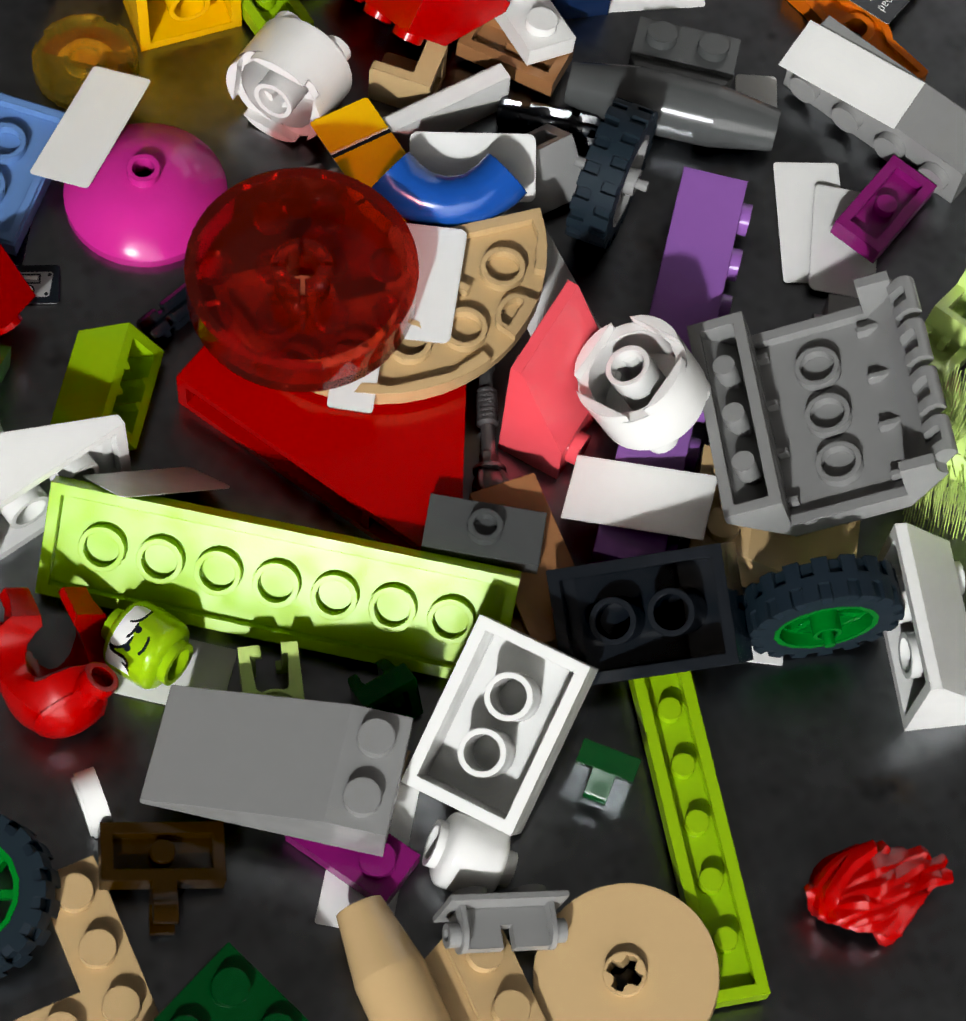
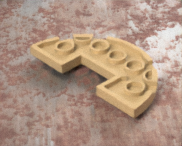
M540 207L449 227L464 230L467 234L452 333L447 343L392 338L395 331L404 325H415L421 328L420 322L412 319L401 320L395 323L389 329L387 337L380 335L378 328L382 305L413 297L411 287L338 303L324 255L213 280V291L223 316L240 342L256 359L289 382L313 393L328 397L336 347L341 345L378 351L382 354L378 382H362L354 392L376 394L374 404L378 405L425 400L466 385L487 372L515 346L526 331L536 312L543 289L548 247L546 228Z

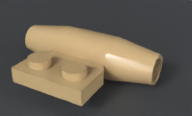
M381 895L369 896L356 901L337 914L336 918L354 989L368 1021H546L503 929H501L504 948L501 952L457 954L454 948L446 949L441 939L424 959Z

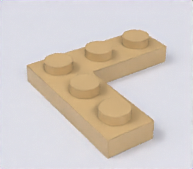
M94 855L56 870L59 873L61 888L55 889V899L60 901V910L57 919L51 918V921L80 992L13 1021H151L159 1012L109 891L99 890V869Z

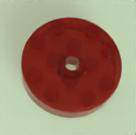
M296 167L267 171L245 179L226 190L207 207L192 230L185 253L184 274L187 307L194 329L204 346L222 365L238 376L260 386L287 392H317L338 388L359 380L376 370L389 359L404 340L411 326L417 302L419 279L417 249L407 224L394 206L377 191L359 180L341 173L318 168ZM303 275L310 277L305 279V295H300V279L295 278V276Z

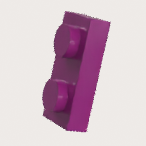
M893 155L839 216L830 233L874 264L929 200L937 185L896 155Z
M390 833L388 834L383 857L285 836L286 842L364 897L381 895L387 905L420 862V854Z

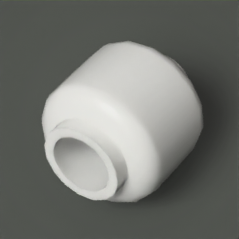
M461 811L452 813L446 821L438 819L434 823L424 847L422 864L429 867L431 881L439 888L454 892L464 887L482 886L488 889V893H493L498 885L507 887L511 882L517 867L518 853L510 850L511 839L509 835Z

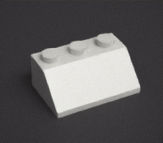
M906 522L895 523L877 558L878 562L884 559L889 561L892 568H895L905 613L903 620H898L899 625L895 629L883 631L904 731L966 725V611L962 598L965 592L963 566L960 561H954L950 541Z

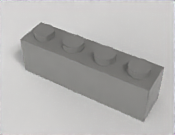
M830 15L820 24L921 80ZM787 70L783 85L789 88L795 97L802 102L810 103L827 115L841 130L858 137L872 147L885 161L888 162L893 155H896L937 185L933 193L952 203L966 187V110L926 82L893 129Z

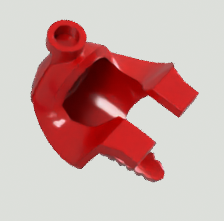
M86 586L61 588L58 593L76 627V637L71 652L65 661L57 668L48 669L38 664V660L33 657V653L27 649L30 640L43 626L40 611L29 588L5 587L0 593V600L5 609L4 622H0V692L7 707L24 727L38 733L41 737L63 739L85 731L105 714L108 698L119 685L116 673L103 659L105 640L101 638V630L108 617L92 599Z

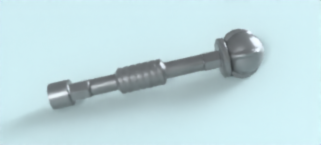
M495 365L478 377L479 388L475 391L476 426L481 429L482 452L479 454V463L472 468L474 476L472 492L508 481L506 466L499 462L495 446V428L499 425L497 390L493 388L492 380Z

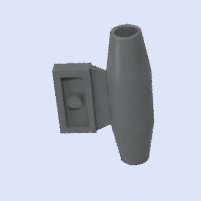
M641 16L628 65L573 61L564 97V104L586 113L596 114L603 120L606 111L610 105L612 106L615 98L625 99L657 111L658 119L655 136L709 148L771 151L781 114V109L731 89L741 39Z

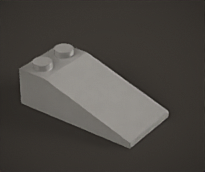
M171 685L140 796V803L383 857L410 743L413 718L354 704Z

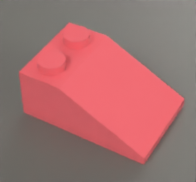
M567 280L510 368L498 443L499 449L555 479L558 478L567 462L575 465L577 455L584 454L591 439V435L586 432L594 421V417L578 397V380L574 376V370L581 349L599 329L579 285L570 280Z

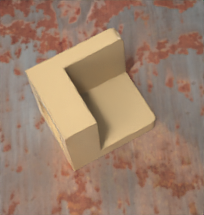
M427 40L419 61L391 52L384 55L382 62L374 60L369 70L368 98L402 109L438 92L445 78L448 45L443 46Z

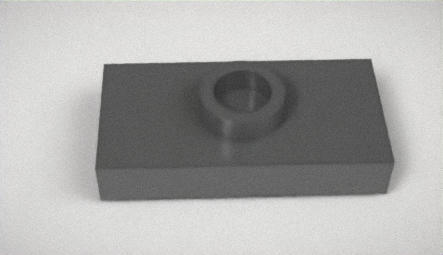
M431 493L421 551L537 574L547 513Z

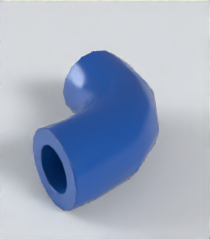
M408 152L369 190L380 203L409 223L448 228L498 217L515 206L527 194L518 180L489 153L477 165L465 173L447 176L433 173Z

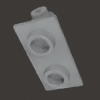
M542 884L522 885L512 889L510 892L488 893V889L482 886L464 887L454 891L434 914L433 923L450 922L443 925V945L446 949L454 948L457 954L501 952L504 948L501 929L509 930L512 951L554 950L558 943H565L568 938L567 922L564 918H557L556 910L570 894L569 890L546 891V887Z

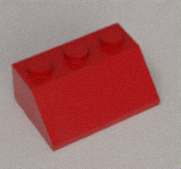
M354 0L359 3L365 1L366 4L363 11L384 23L392 24L393 22L395 26L392 32L403 40L417 46H421L424 39L446 46L503 14L510 4L508 0Z

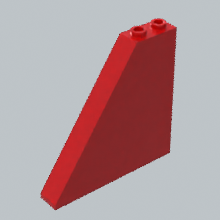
M351 186L338 197L339 206L327 210L278 264L282 265L324 255L338 303L385 293L396 230L395 228L388 232H383ZM227 321L176 376L178 402L377 542L421 550L430 494L463 499L466 385L425 400L401 404H374L373 412L370 414L329 408L327 406L328 397L313 393L289 382L256 359L240 342Z

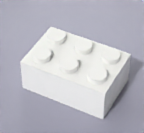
M479 614L400 782L509 836L521 834L599 669L491 617Z

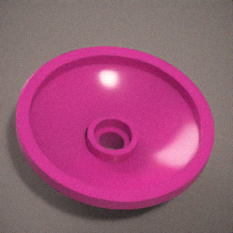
M133 123L125 125L90 186L82 188L64 183L63 198L67 219L71 228L81 242L90 250L117 264L149 268L181 261L199 251L214 237L226 214L228 187L225 172L219 159L202 140L185 130L166 124ZM144 171L152 173L147 177H139L135 175L139 172Z

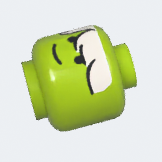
M137 601L125 610L122 608L115 609L108 616L101 630V638L105 640L103 646L104 662L112 670L143 689L157 688L161 684L168 686L176 682L187 668L193 654V646L189 643L190 632L186 624L151 601Z

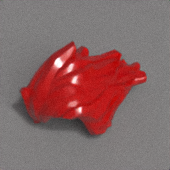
M873 839L862 844L856 843L826 856L814 867L809 878V884L804 886L807 896V909L811 916H815L826 924L840 926L856 933H872L878 945L886 947L902 937L905 929L915 917L917 910L924 904L934 888L953 884V871L946 868L948 858L945 854L931 858L928 849L922 845L906 849L903 846L890 847L883 840L875 842Z

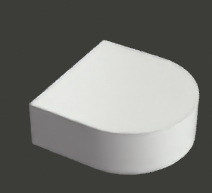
M90 767L73 773L71 781L91 837L94 836V839H98L97 831L100 822H113L96 771L94 767Z

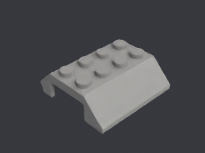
M887 270L853 279L860 305L751 335L742 311L687 326L692 355L700 364L711 386V394L705 403L703 412L723 515L727 524L800 536L912 507L949 473L946 463L958 453L949 416L940 414L947 406L937 368L929 365L934 360L925 321L917 317L922 312L913 277L903 275L892 280L889 278Z

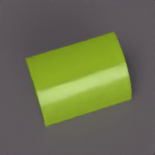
M130 322L78 330L50 425L118 414L125 422L129 450L137 449L164 350Z

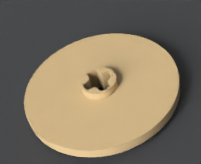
M618 883L595 888L582 894L567 904L557 914V918H564L567 922V941L565 943H558L554 950H537L533 966L534 995L546 1021H710L717 1004L720 989V967L710 933L701 919L687 904L672 894L656 887L636 883ZM630 961L635 962V971L642 979L639 985L627 984L623 991L616 990L617 981L611 974V971L614 967L625 969Z

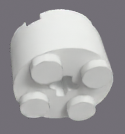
M280 11L273 19L267 21L230 65L226 74L227 89L232 100L237 95L240 96L241 100L248 107L243 115L260 131L284 142H296L300 136H308L307 140L316 135L310 123L335 111L351 89L352 73L348 63L351 51L341 38L334 35H326L315 26L302 21L290 11Z
M642 314L629 316L633 322L625 323L616 328L610 323L600 328L585 343L575 363L574 376L578 380L577 394L581 403L615 443L632 450H650L656 454L666 453L676 446L679 438L698 420L711 394V386L700 364L671 325L655 316Z

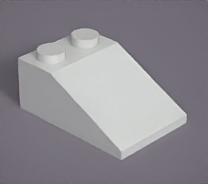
M118 414L0 432V560L44 532L50 485L57 475L90 482L83 478V475L132 471L125 422Z

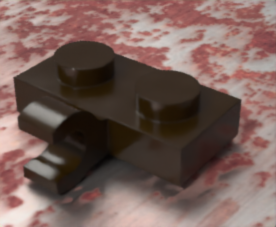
M223 821L100 822L97 831L99 890L149 889V936L175 934V924L179 923L177 889L224 888L227 873Z

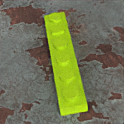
M691 671L628 680L680 900L687 904L704 923L717 952L720 967V989L715 1009L766 1000L771 992Z

